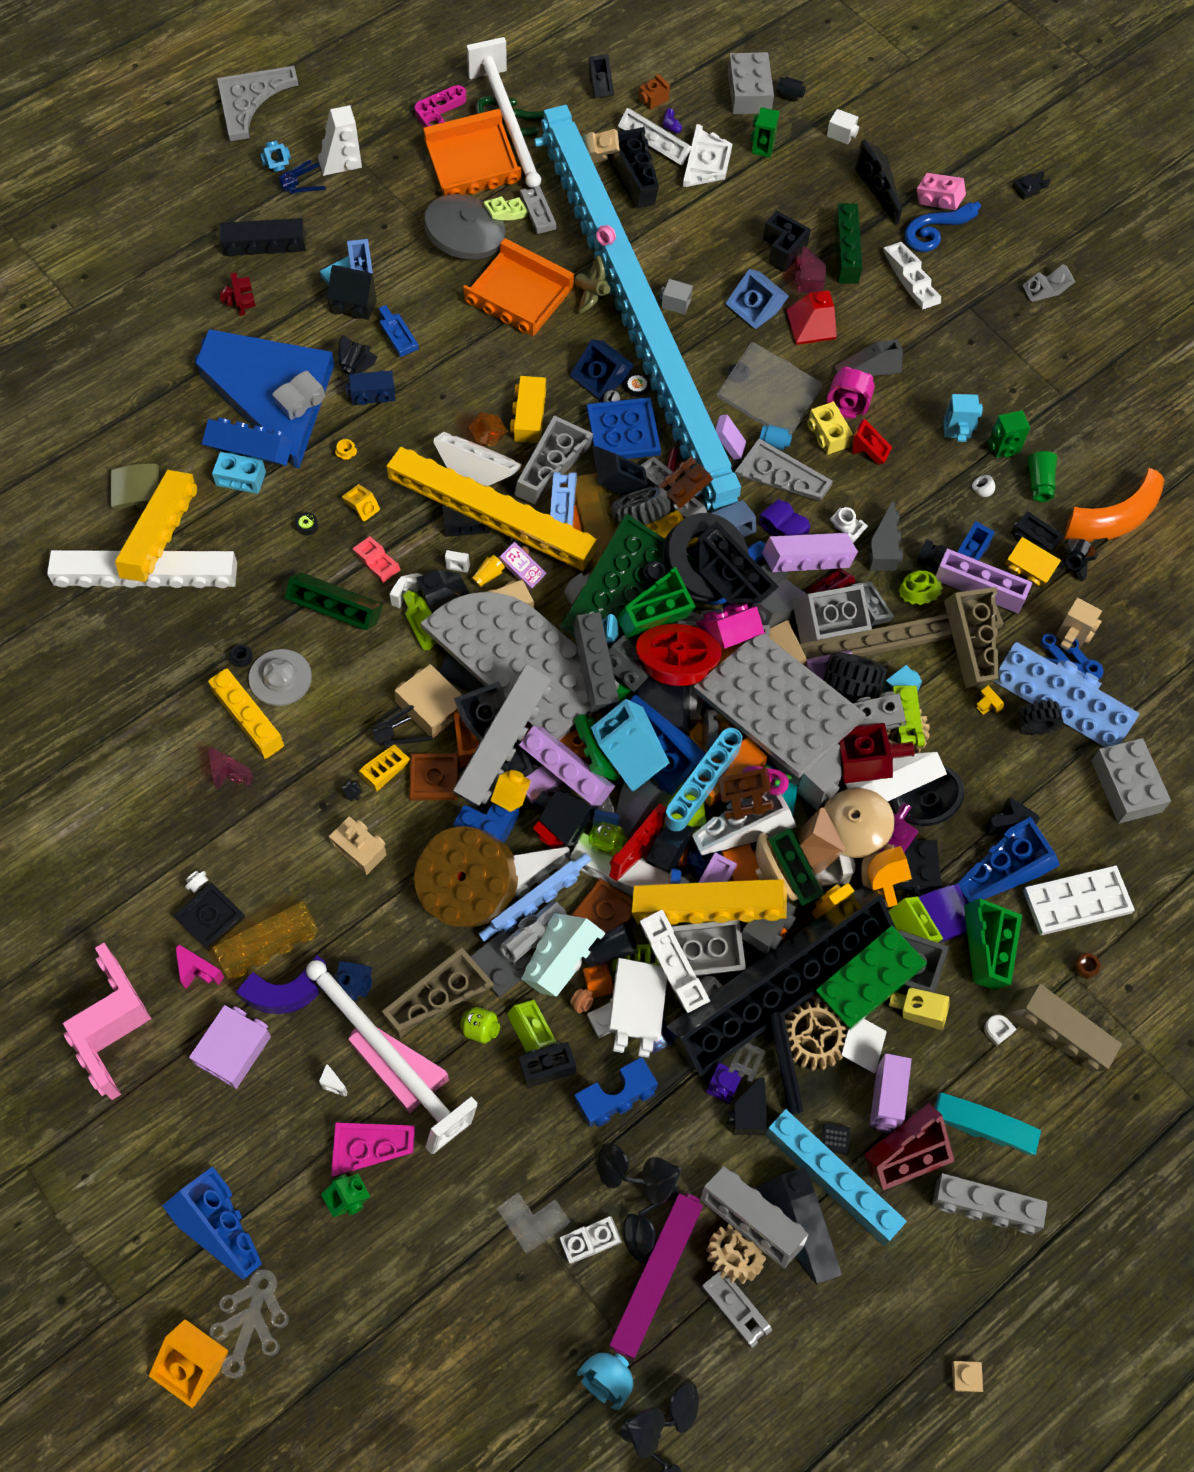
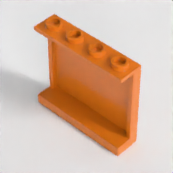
M500 109L423 128L424 141L443 196L476 194L479 191L495 189L498 186L515 184L521 181V167L517 166L502 123Z
M504 238L500 243L501 252L471 288L466 285L463 286L464 301L471 306L483 310L488 315H493L503 323L512 325L522 333H527L534 337L573 289L574 273Z

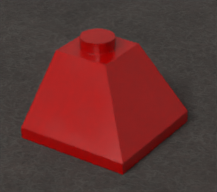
M829 290L809 293L786 310L796 345L836 339L835 307Z

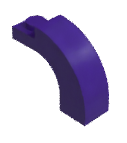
M317 955L312 960L322 961L326 965L325 961ZM306 969L296 980L284 985L270 984L252 972L236 991L239 998L247 1005L269 1014H285L299 1010L319 995V991L315 986L317 981L311 980L307 976Z

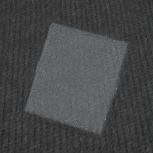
M751 342L722 385L717 396L756 422H760L765 426L773 425L789 429V434L792 435L823 385L820 381L796 368L785 359H781L758 344Z

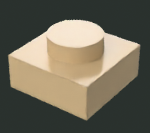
M953 1361V1391L983 1392L982 1362Z

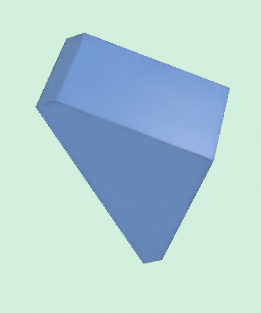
M368 239L347 241L350 268L373 273Z

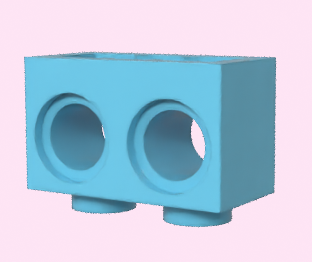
M220 452L212 472L216 486L256 494L259 493L266 474L263 460L256 457H245L235 453Z

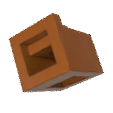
M656 74L654 79L639 86V100L651 110L669 100L670 85L659 74Z

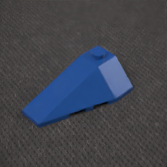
M1030 816L1009 828L1001 841L996 846L993 845L990 848L986 857L980 863H976L960 880L958 885L970 903L979 898L984 900L1036 879L1060 866L1056 853Z

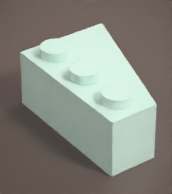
M554 913L541 940L537 944L530 962L526 966L521 980L541 994L557 997L576 972L573 968L582 957H588L591 953L588 950L597 937L601 939L605 932L587 918Z

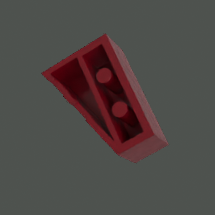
M930 1103L865 1154L871 1178L883 1191L955 1161L943 1116Z

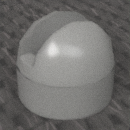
M608 390L603 396V402L620 401V395L617 391Z

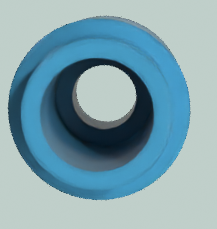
M763 425L760 439L778 450L784 451L785 447L789 448L792 435L789 434V429L773 425Z

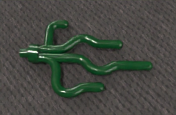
M485 96L480 98L476 103V114L484 113L483 106L487 104L499 107L496 97ZM508 98L511 106H516L517 100L515 98ZM513 109L515 117L525 120L544 119V111L528 112L522 109ZM502 117V123H503V126H504V125H506V124H505V121H504V119H503V117ZM536 127L520 128L523 137L535 136L539 133V129ZM506 134L509 142L512 141L510 134Z

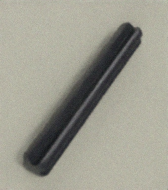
M781 1011L773 1012L769 1017L788 1111L792 1115L803 1112V1106L784 1013Z

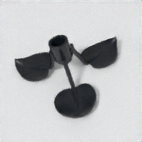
M604 1143L600 1149L598 1161L599 1175L602 1182L609 1188H618L622 1180L645 1184L646 1195L652 1202V1204L639 1211L638 1216L633 1213L628 1214L623 1224V1239L628 1251L638 1262L645 1263L646 1258L654 1247L655 1230L651 1221L645 1218L644 1215L655 1207H660L665 1201L676 1199L678 1195L676 1183L681 1168L670 1164L662 1158L651 1157L644 1164L642 1171L643 1179L628 1177L625 1173L628 1170L629 1162L621 1148L612 1143Z
M694 1382L681 1384L673 1393L669 1407L672 1418L669 1421H664L663 1412L653 1407L638 1413L632 1418H627L622 1425V1439L633 1443L635 1452L639 1457L644 1459L652 1457L662 1466V1470L659 1472H682L678 1465L672 1464L668 1467V1463L654 1452L658 1447L663 1427L675 1425L677 1432L684 1433L693 1425L699 1407L698 1391Z

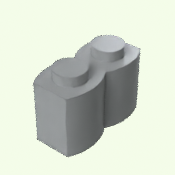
M308 371L300 373L290 383L282 385L272 394L275 404L290 420L301 417L308 408L319 405L325 397L323 386Z

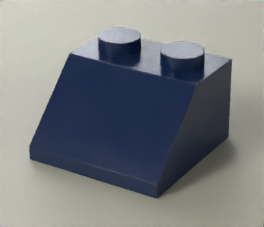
M591 339L570 376L598 399L603 400V396L608 390L614 391L624 382L633 364L605 341Z

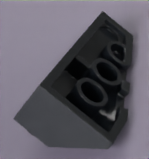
M500 682L454 698L463 723L477 740L481 742L505 700ZM517 739L513 746L516 749L513 757L509 762L505 760L501 769L504 770V773L509 770L519 771L523 775L534 772L526 750L519 746L522 740Z

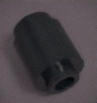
M787 76L785 78L780 77L776 88V93H779L780 96L798 101L800 98L803 99L806 91L803 81Z

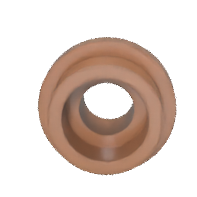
M578 989L571 999V1006L579 1014L588 1011L593 1003L592 992L588 989Z

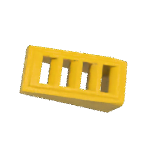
M392 745L359 770V775L377 792L401 771L411 759L396 745ZM395 753L401 761L397 762L391 755ZM389 760L394 766L390 767L385 761ZM381 765L387 771L383 773L378 767ZM374 771L379 775L377 778L372 774Z

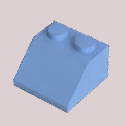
M749 269L726 302V305L753 328L757 329L777 314L789 296L760 271Z

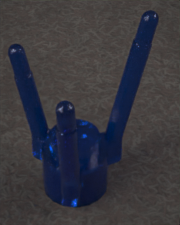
M307 160L294 169L283 173L284 175L278 176L284 192L290 191L292 195L297 192L325 190L326 186L296 188L299 185L297 177L319 167L320 163L317 162L308 166L312 163V160Z

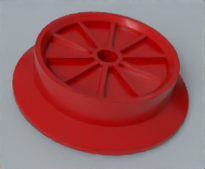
M665 624L645 631L637 640L636 653L644 663L646 672L655 680L673 686H687L702 681L709 674L710 670L718 664L721 658V646L711 634L700 628L684 624Z

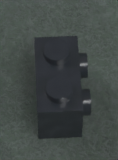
M569 1042L553 1043L545 1049L539 1051L531 1050L519 1057V1065L527 1089L576 1074V1064Z

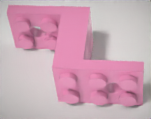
M102 943L95 948L99 954L95 959L107 975L108 981L115 992L64 1022L63 1025L67 1032L63 1034L69 1045L73 1046L78 1053L76 1058L81 1066L90 1074L88 1079L95 1090L97 1089L101 1096L106 1094L113 1100L120 1096L121 1093L97 1052L152 1018L117 959L106 944Z

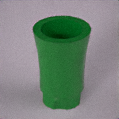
M1048 451L1035 452L1026 459L1030 474L1032 498L1035 501L1049 502L1055 497V477L1058 459L1055 453Z

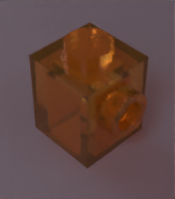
M480 412L468 426L476 441L483 445L495 446L508 432L498 415Z

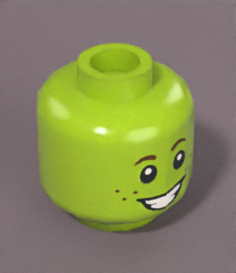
M476 1006L471 1008V1010H467L462 1016L460 1027L463 1030L464 1036L468 1039L486 1044L492 1038H496L500 1031L497 1015L492 1011Z

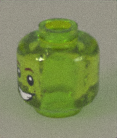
M600 822L597 826L594 825L589 834V844H591L593 851L611 857L615 853H619L627 843V837L624 836L622 827L606 822Z

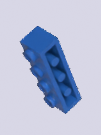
M218 417L217 421L208 419L202 445L246 457H256L263 461L287 466L293 440L286 438V433L272 430V433H268L266 428L255 425L251 429L248 428V424L238 421L233 425L230 424V420Z

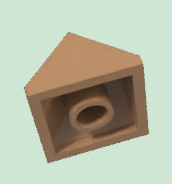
M824 807L820 808L796 831L800 846L816 874L824 871L846 850Z

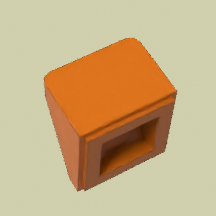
M607 964L582 969L586 987L592 992V998L613 993L612 979Z

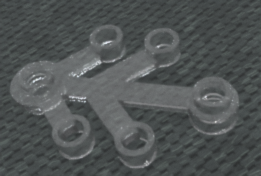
M269 1270L255 1272L250 1279L249 1286L233 1295H225L220 1300L219 1306L221 1310L225 1313H232L236 1310L237 1304L252 1297L249 1308L222 1323L213 1324L210 1328V1336L216 1341H221L226 1338L228 1332L243 1324L233 1355L226 1357L222 1363V1371L230 1379H238L245 1373L246 1363L243 1359L254 1327L262 1342L264 1354L274 1356L280 1349L278 1341L272 1338L260 1312L265 1300L272 1313L271 1322L276 1328H284L289 1322L288 1314L282 1311L274 1294L277 1287V1279ZM268 1280L267 1288L260 1289V1281ZM228 1299H232V1307L230 1309H225L224 1302ZM279 1314H283L285 1317L282 1324H276L275 1322ZM222 1327L223 1334L216 1337L214 1335L215 1329ZM269 1342L275 1343V1349L272 1352L266 1351V1345ZM234 1362H238L240 1365L236 1373H232L230 1370Z

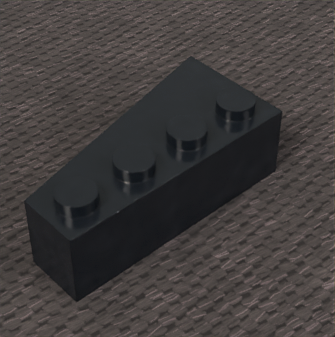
M640 127L618 132L620 151L607 154L608 159L636 208L655 205L659 185L655 168L652 166V156L648 150L649 144L645 137V128Z

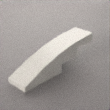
M902 242L883 248L899 280L922 309L941 303V296L931 286V278L921 269V261Z

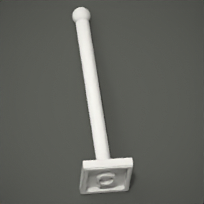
M502 37L467 45L469 78L488 76L526 176L525 182L530 188L540 185L541 176L536 172L499 75L500 72L507 71L505 38Z
M314 960L308 964L306 968L307 976L311 980L317 981V984L438 1122L430 1130L426 1149L431 1154L436 1153L472 1123L478 1104L471 1096L453 1112H450L327 972L326 965L319 960Z

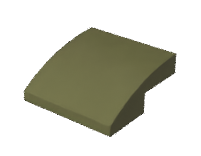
M136 464L111 470V507L115 511L134 505L140 509L145 508L159 485V466L157 464Z

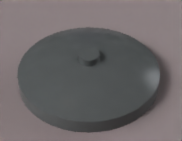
M461 194L445 195L437 198L428 206L424 217V229L430 241L445 253L463 259H482L496 253L500 249V243L505 236V224L503 220L492 219L483 205L484 201Z

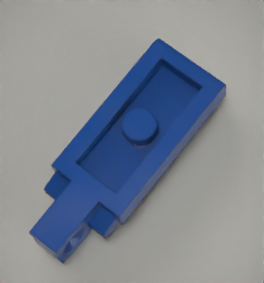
M386 305L380 307V326L399 357L418 350V343L401 316L396 313L392 315Z

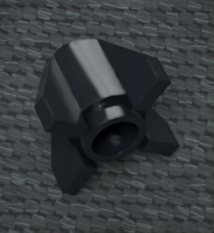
M341 335L338 349L339 365L342 367L341 370L347 374L361 373L374 365L378 356L369 351L371 348L369 345L352 342L348 337Z
M1066 539L1063 545L1067 552L1058 558L1061 561L1057 568L1065 567L1066 565L1069 569L1077 570L1076 573L1079 580L1084 581L1087 577L1088 561L1096 560L1098 553L1084 539Z

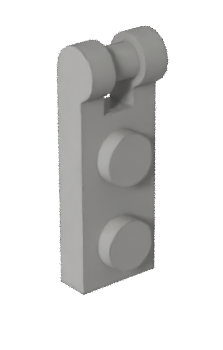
M534 186L533 189L526 190V188L519 190L521 201L528 210L536 233L540 234L556 230V222L540 186Z
M719 1271L702 1288L738 1331L745 1343L752 1349L758 1344L757 1340L762 1335L767 1336L772 1331V1328L736 1283H731L730 1277L727 1275L723 1279L720 1278L722 1272ZM750 1319L756 1324L751 1331L745 1326Z

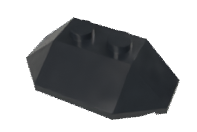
M717 521L699 536V572L730 605L762 603L779 587Z

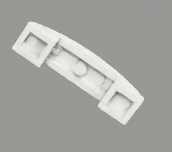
M660 910L641 920L640 924L651 948L685 1011L689 1013L710 1002L699 978L696 977L682 951L664 911Z

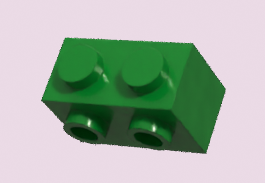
M760 107L759 114L754 115L752 127L755 130H752L750 142H753L752 154L771 158L776 140L780 111Z
M1023 410L998 415L990 438H988L989 449L993 450L996 458L1010 457L1021 452L1031 428Z

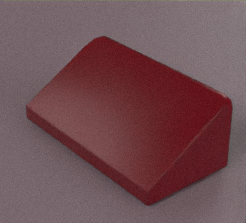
M840 568L805 591L807 594L850 587L852 584H856L852 574Z

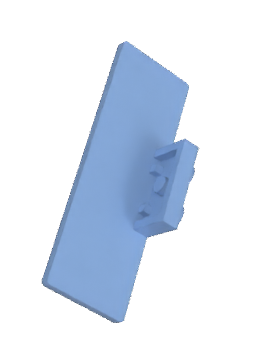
M1014 643L998 670V679L994 682L1031 704H1034L1033 702L1035 701L1039 703L1041 700H1046V702L1048 700L1057 701L1063 723L1104 747L1121 744L1139 716L1137 711L1099 690L1102 684L1098 682L1099 679L1091 673L1085 674L1081 672L1074 663L1060 660L1056 665L1022 644Z

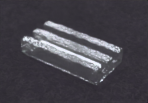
M750 1043L745 1044L738 1049L728 1071L733 1073L736 1069L739 1071L738 1076L743 1077L746 1074L749 1076L747 1080L752 1082L766 1051ZM745 1048L749 1052L742 1065L738 1061ZM756 1053L758 1057L753 1068H748L753 1054Z

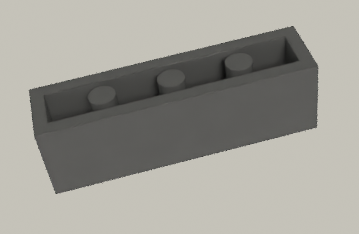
M601 613L577 615L573 623V630L591 714L610 712L618 705L619 698Z

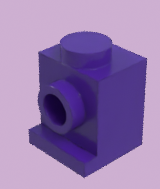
M719 1063L706 1093L730 1104L743 1074Z

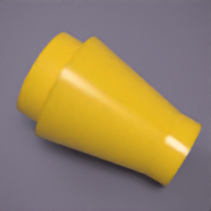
M492 555L490 558L487 557L472 577V580L481 588L487 582L501 575L505 566L495 555Z

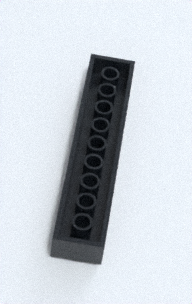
M866 886L861 887L708 996L710 1002L689 1013H684L666 1026L686 1066L700 1077L769 1028L771 1026L769 1017L771 1013L781 1011L784 1013V1016L787 1015L798 1005L813 996L821 985L888 928L893 926L896 929L882 895Z

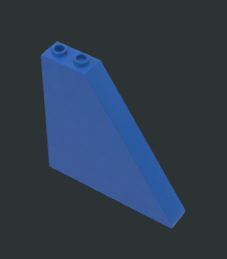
M209 329L207 336L202 339L200 354H197L195 358V366L198 368L200 377L253 428L255 425L266 428L268 433H272V430L286 433L285 437L293 440L288 462L299 469L322 402L319 405L308 408L301 417L290 420L275 404L272 394L279 387L290 383L293 378L304 371H308L323 386L325 393L335 366L332 352Z

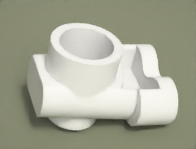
M848 507L839 508L830 518L834 527L842 533H847L853 543L868 527L861 519L858 521L855 512Z

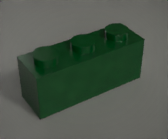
M792 828L768 839L802 906L826 894Z

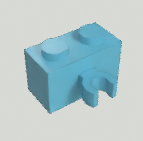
M952 394L944 417L945 437L957 438V442H966V438H971L973 430L977 429L978 417L982 416L983 410L982 404H979L978 395Z

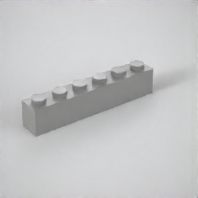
M527 664L523 667L452 793L476 807L481 803L486 804L492 793L489 790L493 781L497 783L499 775L504 772L501 769L505 760L509 762L516 751L513 748L517 739L521 741L528 730L525 727L529 718L533 720L540 709L537 706L541 698L546 699L552 688L549 686L551 678Z

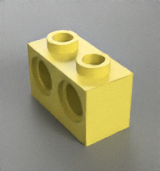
M835 402L811 409L807 421L810 431L815 433L818 445L824 449L827 455L850 447L853 433Z

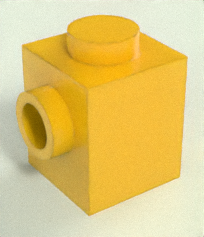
M509 770L499 775L491 801L510 812L523 805L531 780L525 778L521 772L516 770Z

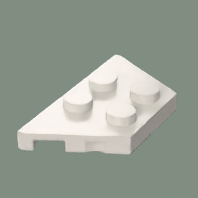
M697 124L683 187L724 180L732 151V143L721 139L713 132L708 134L702 130L703 126Z

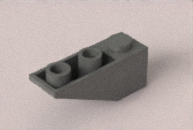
M898 339L879 341L835 365V371L838 373L841 368L849 367L869 373L872 376L901 373L903 349Z
M891 502L871 540L868 549L869 571H896L899 562L903 560V550L899 549L901 530H897L899 511L895 509V502Z

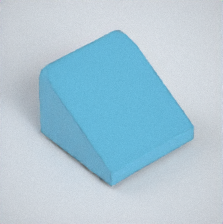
M609 614L602 622L607 644L614 645L618 639L619 622L613 614Z

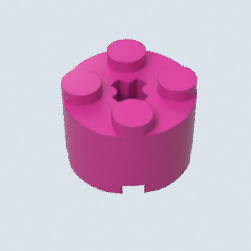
M849 367L841 368L832 380L827 403L835 402L844 418L852 419L856 418V415H865L869 409L875 389L873 376Z

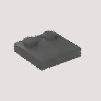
M504 930L470 956L494 983V986L490 989L499 999L522 981L521 978L526 970V966L532 958L526 952L515 963L509 962L500 951L501 944L511 936L509 932L506 933Z

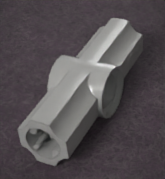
M551 901L536 915H530L522 919L518 924L519 929L501 944L500 951L509 962L515 963L531 948H537V944L541 940L553 914L567 915L564 908L558 902Z

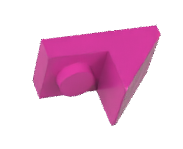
M181 945L177 946L176 953L180 981L185 989L196 975L207 984L211 981L217 985L221 983L224 976L220 969Z

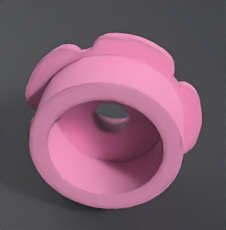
M602 225L596 233V238L601 245L606 246L614 243L616 234L609 225Z

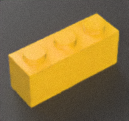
M520 376V383L515 385V397H518V400L513 402V415H516L515 420L511 419L510 432L514 433L515 442L539 443L541 440L546 378Z

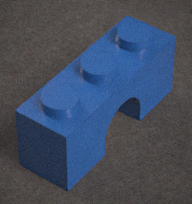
M642 1057L620 1069L619 1077L624 1084V1089L621 1093L608 1095L602 1091L596 1082L575 1094L574 1101L590 1128L594 1125L597 1127L603 1126L611 1120V1115L617 1112L623 1114L633 1107L632 1103L639 1099L642 1102L655 1095L654 1091L657 1090L658 1083Z

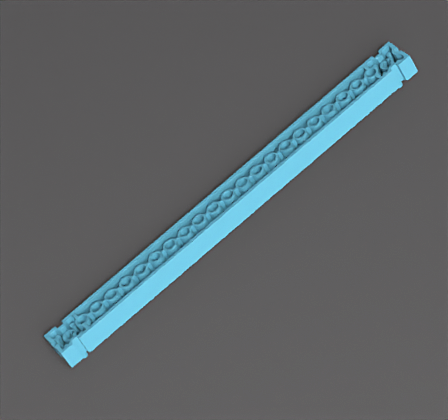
M567 105L544 110V119L541 120L544 134H542V137L534 139L535 146L544 145L548 147L549 158L551 161H554L555 172L561 177L562 188L567 190L568 201L574 206L576 219H580L582 233L587 235V243L589 248L594 251V259L597 256L601 257L605 268V279L610 286L609 293L615 298L614 303L617 311H621L623 325L629 329L630 341L636 345V354L643 361L644 372L646 375L649 374L651 388L657 392L658 404L660 408L665 410L666 422L668 425L671 424L673 428L672 434L674 440L680 444L682 458L687 460L692 456L697 463L691 469L699 463L713 477V480L695 496L702 494L705 497L703 498V504L706 511H710V513L739 502L737 497H740L741 485L735 472L733 473L731 470L728 456L575 122H572V115ZM609 225L614 229L616 240L613 244L604 246L598 242L596 233L600 226Z

